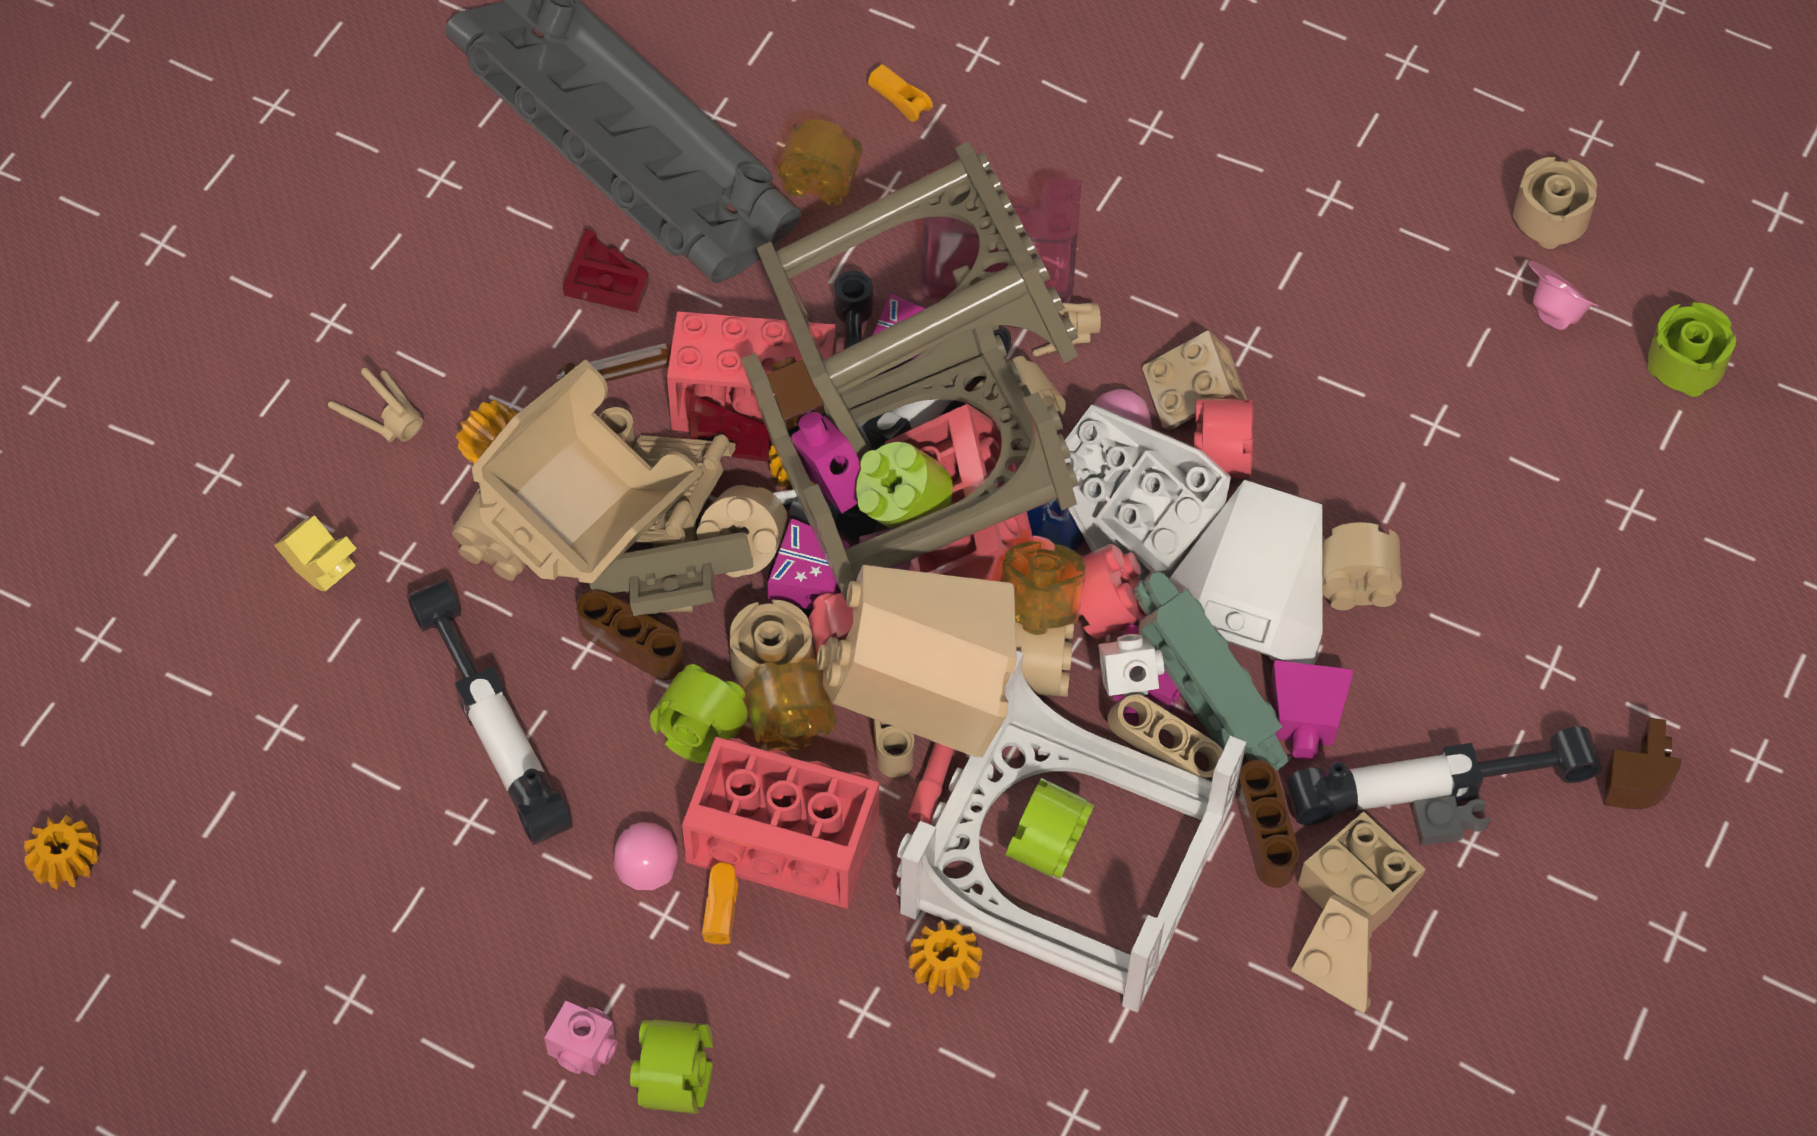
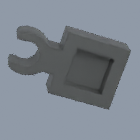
M1455 795L1413 801L1411 810L1420 846L1461 841L1464 835V828L1476 832L1486 830L1491 819H1478L1472 814L1473 812L1484 811L1486 801L1475 799L1467 805L1457 807Z

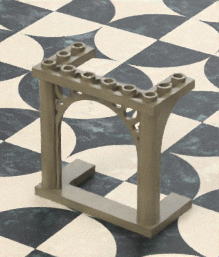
M969 141L955 148L960 159L778 251L775 250L771 241L757 248L811 380L840 432L852 445L860 462L864 454L870 451L841 393L958 334L985 326H1015L1030 330L1045 338L1057 350L1064 363L1079 356L1072 343L1073 340L1079 338L1068 316L1061 319L1058 313L1065 309L1055 287L1047 289L1044 284L1045 281L1051 278L1042 259L1038 255L1029 235H1027L1017 213H1015L985 153L981 152L976 155ZM950 217L968 223L977 231L980 248L976 262L967 277L952 293L938 303L824 359L809 322L815 323L791 278L894 226L915 219ZM998 248L999 251L991 253L993 249ZM993 264H1008L1001 271L994 273L985 272V269Z
M968 265L952 271L957 287L970 273ZM999 325L975 328L958 334L924 351L910 362L841 393L857 424L907 404L925 400L944 399L964 402L984 411L994 420L1002 436L1001 453L994 470L985 482L970 495L944 509L845 550L825 498L818 484L812 486L791 441L792 435L799 431L800 427L796 426L792 429H787L757 354L754 353L741 358L771 442L845 601L847 599L849 582L857 580L863 565L893 568L1055 499L1061 510L1077 505L1073 487L1079 485L1071 464L1069 462L1065 463V459L1071 457L1062 434L1057 435V430L1063 428L1060 417L1054 405L1046 407L1038 392L1031 395L1026 384L1021 387L1018 383L1021 382V378L1012 359L1007 362L1004 358L1007 357L1003 342L999 335L994 336L993 331L999 329ZM976 376L986 377L985 383L979 389L971 392L965 390L966 384ZM955 383V386H954V387L945 388V387H947V386H949V385H953V384ZM993 391L995 399L986 400L985 398ZM822 400L825 410V415H823L822 417L825 416L839 430L829 410L827 409L824 401ZM1011 419L1010 422L1003 423L1005 420ZM1016 444H1020L1022 450L1014 451L1012 448ZM1023 462L1016 473L1007 469L1010 464ZM1005 481L1002 486L996 488L998 483Z

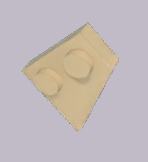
M1332 895L1291 970L1363 1014L1371 1005V997H1368V984L1372 955L1369 950V940L1372 937V916L1339 896Z

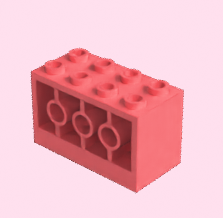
M677 311L667 374L671 430L690 432L688 409L691 397H698L765 425L741 358L756 353L766 374L773 372V364L786 358L795 357L796 362L802 360L803 358L787 320ZM809 322L824 359L835 355L836 324Z
M965 404L886 441L885 445L893 442L908 443L936 459L951 476L953 493L950 505H953L974 492L990 476L1001 453L1002 436L994 420L972 406ZM1015 463L1010 464L1007 468L1011 472H1017ZM1005 481L998 483L996 488L1002 486ZM1027 512L910 560L911 565L909 566V571L1012 584L1041 572Z
M715 737L682 824L686 863L710 870L718 863H729L734 867L736 877L848 909L879 821V782L873 781L863 773L852 772L848 774L834 770L823 762H805L794 759L780 750L766 751L751 747L747 742L740 739L730 738L726 740Z

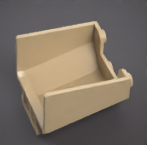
M586 359L515 415L472 467L473 478L475 482L479 483L483 505L479 507L481 522L541 579L554 580L561 576L578 578L579 582L593 583L660 519L704 473L687 456L678 452L667 453L651 468L594 413L607 397V383L604 377Z
M863 565L857 580L850 581L847 589L846 601L848 607H853V625L846 640H840L838 643L837 638L829 637L826 645H820L818 649L817 669L823 670V688L832 703L968 755L983 758L1006 718L1009 702L1005 696V686L1011 674L1015 671L1017 660L1014 585L1006 582Z

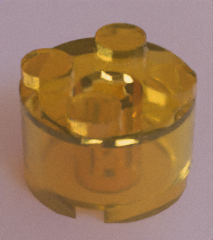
M816 119L803 120L802 126L799 127L795 123L791 127L777 166V172L785 182L784 190L795 197H804L808 193L820 196L827 204H841L843 197L850 191L863 153L860 141L855 136L850 141L843 136L845 129L827 121Z
M1031 541L1016 544L1007 550L1002 564L1000 582L1012 583L1014 585L1015 622L1023 624V629L1027 633L1042 635L1047 632L1048 628L1063 627L1078 621L1086 577V565L1079 554L1067 547L1055 544L1054 551L1040 549L1041 542Z
M804 659L798 663L782 665L765 663L754 670L755 677L747 684L744 690V698L755 740L759 744L763 741L766 742L767 748L770 750L791 751L812 745V737L822 731L824 737L833 731L837 723V717L833 703L823 688V671L817 669V660Z

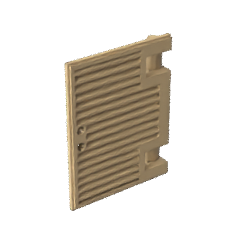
M721 434L715 436L713 441L640 435L632 449L651 468L667 453L678 452L687 456L704 473L636 542L666 545L683 543L686 535L682 527L685 522L694 523L723 472L720 459L722 456H732L736 449L735 443L729 442L728 438Z

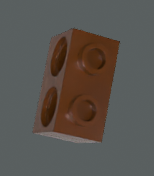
M789 357L772 365L773 372L766 375L788 430L799 426V420L807 413L819 412L821 416L825 415L823 402L811 380L803 359L796 362L795 357Z

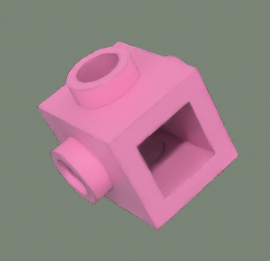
M565 1001L544 1037L548 1055L558 1059L557 1061L562 1067L573 1073L580 1074L584 1071L593 1076L596 1075L601 1064L607 1065L611 1061L618 1045V1041L615 1040L613 1022L610 1021L607 1014L597 1008L588 1007L584 1009L568 1001Z

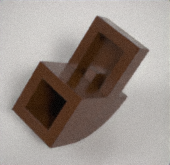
M1649 718L1641 736L1640 753L1613 750L1606 767L1604 805L1626 809H1645L1656 805L1666 797L1680 769L1682 759L1670 757L1672 737L1666 736L1665 719Z

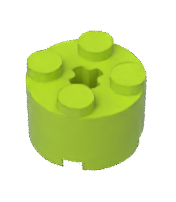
M1693 302L1692 306L1680 307V304L1669 308L1661 316L1649 348V362L1647 366L1650 374L1657 377L1666 386L1684 392L1690 397L1700 396L1704 391L1717 385L1724 376L1736 345V335H1733L1731 330L1732 323L1729 318L1717 308L1705 303Z
M904 442L889 443L878 448L876 451H868L862 457L860 462L861 470L856 486L858 507L876 521L891 529H896L950 506L953 485L948 471L936 459L911 444Z
M689 664L684 671L679 672L652 711L650 725L655 734L659 730L662 731L668 738L665 745L675 754L689 761L705 764L715 737L726 740L736 738L748 717L747 708L743 701L745 692L738 684L731 681L724 682L706 673L701 667Z
M1041 778L1019 822L1017 833L1012 838L1005 856L1047 876H1055L1061 879L1095 805L1087 802V799Z
M658 1019L652 1021L643 1020L639 1032V1044L642 1046L640 1060L633 1061L630 1071L631 1087L639 1088L638 1105L643 1106L645 1109L698 1114V1107L703 1108L706 1102L712 1075L713 1062L707 1061L705 1047L713 1048L710 1026L708 1024Z

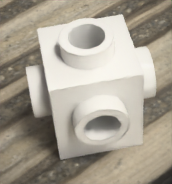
M1128 634L1118 637L1117 642L1098 644L1102 681L1109 696L1123 694L1124 697L1130 695L1145 696L1148 694V690L1159 689L1158 675L1164 674L1163 656L1160 649L1155 650L1148 637L1142 638V635Z

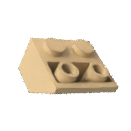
M1362 812L1304 862L1298 886L1323 910L1329 898L1335 894L1372 916L1373 932L1390 917L1423 876L1426 869L1365 812Z

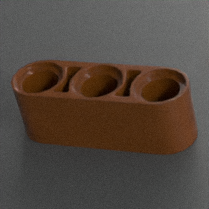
M590 590L579 597L577 601L579 630L588 641L661 680L673 679L679 672H682L684 667L682 639L675 630L646 614L633 616L630 605L606 592ZM593 614L603 615L599 618H590V616ZM627 633H637L634 637L623 636ZM665 651H668V652H671V653H672L671 655H668V656H658V655H657L658 653L665 652Z
M1253 760L1247 762L1240 771L1235 793L1236 802L1256 873L1260 881L1267 886L1280 888L1287 885L1294 876L1299 857V848L1274 767L1265 761ZM1257 783L1265 789L1255 790L1248 786V784ZM1268 820L1275 824V826L1265 827L1258 821ZM1278 857L1283 859L1286 864L1276 865L1269 859Z

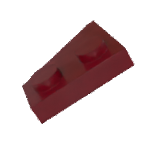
M586 229L564 282L563 293L567 297L638 313L649 284V275L635 263L628 262L624 255L614 247L608 249L597 240L596 233Z
M691 397L688 409L690 439L713 441L715 436L721 434L726 436L729 442L736 445V449L731 457L770 462L769 450L771 449L772 442L764 424L698 397Z

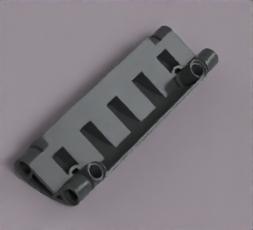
M504 0V2L461 11L448 21L445 27V36L467 56L470 69L480 80L672 256L683 255L689 259L711 282L720 283L743 272L761 259L757 250L758 247L770 241L776 247L798 224L801 218V210L771 184L773 177L770 171L579 0ZM536 28L544 37L539 38L534 35V29ZM728 203L738 212L733 214L726 209Z

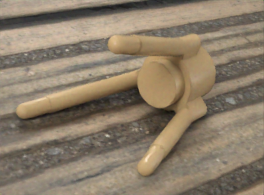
M1063 303L1065 309L1059 311V313L1069 317L1079 337L1072 341L1073 345L1090 343V334H1098L1100 332L1101 317L1098 303ZM1048 344L1033 350L1032 355L1038 357L1057 350L1052 344Z
M367 368L361 370L362 375L389 404L381 415L384 420V426L334 401L328 402L330 409L381 434L389 442H392L396 437L400 441L406 442L413 438L423 425L422 415L410 404L398 385L385 370L381 371L380 376L392 394Z

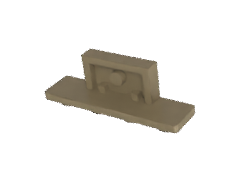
M741 532L624 553L596 581L589 584L591 590H600L608 594L630 590V606L633 616L649 613L655 614L661 611L715 602L714 575L751 569L754 564L747 535Z

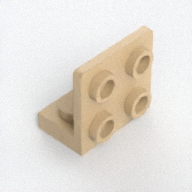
M1209 330L1146 363L1142 368L1161 425L1167 431L1196 417L1197 399L1247 400L1229 348Z

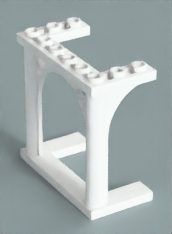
M1016 650L1015 671L1011 674L1005 686V696L1009 702L1007 715L983 758L966 754L969 760L964 769L959 767L956 769L949 786V791L952 794L947 804L944 802L939 803L932 819V825L920 821L914 834L907 833L900 844L897 857L902 860L897 871V877H900L901 880L896 895L901 897L900 913L916 920L922 910L956 925L960 922L961 926L965 929L1123 994L1122 1006L1138 1013L1234 802L1246 742L1233 736L1229 737L1214 770L1213 779L1209 781L1090 733L1057 714L1033 692L1022 674L1024 653ZM1014 746L1021 750L1025 757V764L1021 768L1014 769L1005 763L1002 758V751L1005 747ZM1034 749L1038 750V755H1047L1049 757L1042 762L1035 760ZM993 764L1003 775L998 782H991L988 777L990 779L993 778ZM1053 771L1077 772L1098 778L1202 820L1158 917L1147 916L1131 951V955L1020 909L1006 899L993 885L981 860L979 836L982 823L991 805L1009 787L1025 778L1040 773ZM974 805H978L982 810L975 813L971 808ZM961 837L968 839L969 845L966 849H955L959 846ZM953 861H967L973 866L972 871L963 878L952 879L943 873L945 866ZM975 883L983 888L982 895L975 893L972 888L969 893L963 891L969 889Z

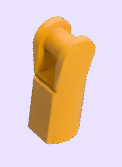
M881 64L871 72L868 85L892 103L911 122L917 121L920 117L919 114L923 110L929 111L932 109L933 103L925 92L907 83L884 64Z
M718 863L710 872L709 896L706 901L702 936L704 942L722 945L731 943L739 885L735 869L729 863Z

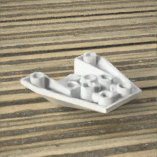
M1091 404L1065 440L1071 457L1065 459V463L1069 462L1079 484L1073 487L1077 505L1068 508L1092 552L1106 545L1113 544L1124 555L1130 552L1133 553L1141 567V574L1138 575L1139 581L1146 580L1152 572L1161 571V573H1165V576L1168 577L1172 575L1225 506L1231 476L1205 452L1102 407Z
M1244 480L1168 580L1172 581L1179 593L1188 589L1193 598L1202 604L1205 615L1215 630L1228 643L1267 655L1272 661L1279 660L1312 665L1323 634L1322 504Z

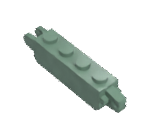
M1161 571L1152 572L1146 580L1137 582V586L1133 589L1135 592L1133 595L1136 596L1135 599H1138V604L1147 615V617L1140 621L1139 633L1142 635V638H1149L1155 650H1161L1164 670L1213 741L1224 750L1229 737L1233 736L1246 742L1244 756L1249 761H1265L1273 766L1275 771L1284 766L1289 760L1275 735L1282 726L1276 718L1274 709L1261 697L1253 685L1248 671L1239 665L1230 652L1226 639L1215 630L1208 620L1202 604L1193 598L1188 589L1179 593L1172 581L1168 580V576H1165V573L1163 574Z

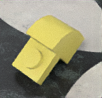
M315 515L303 520L274 544L292 568L320 591H327L356 566L348 556L357 548L347 536L335 540Z

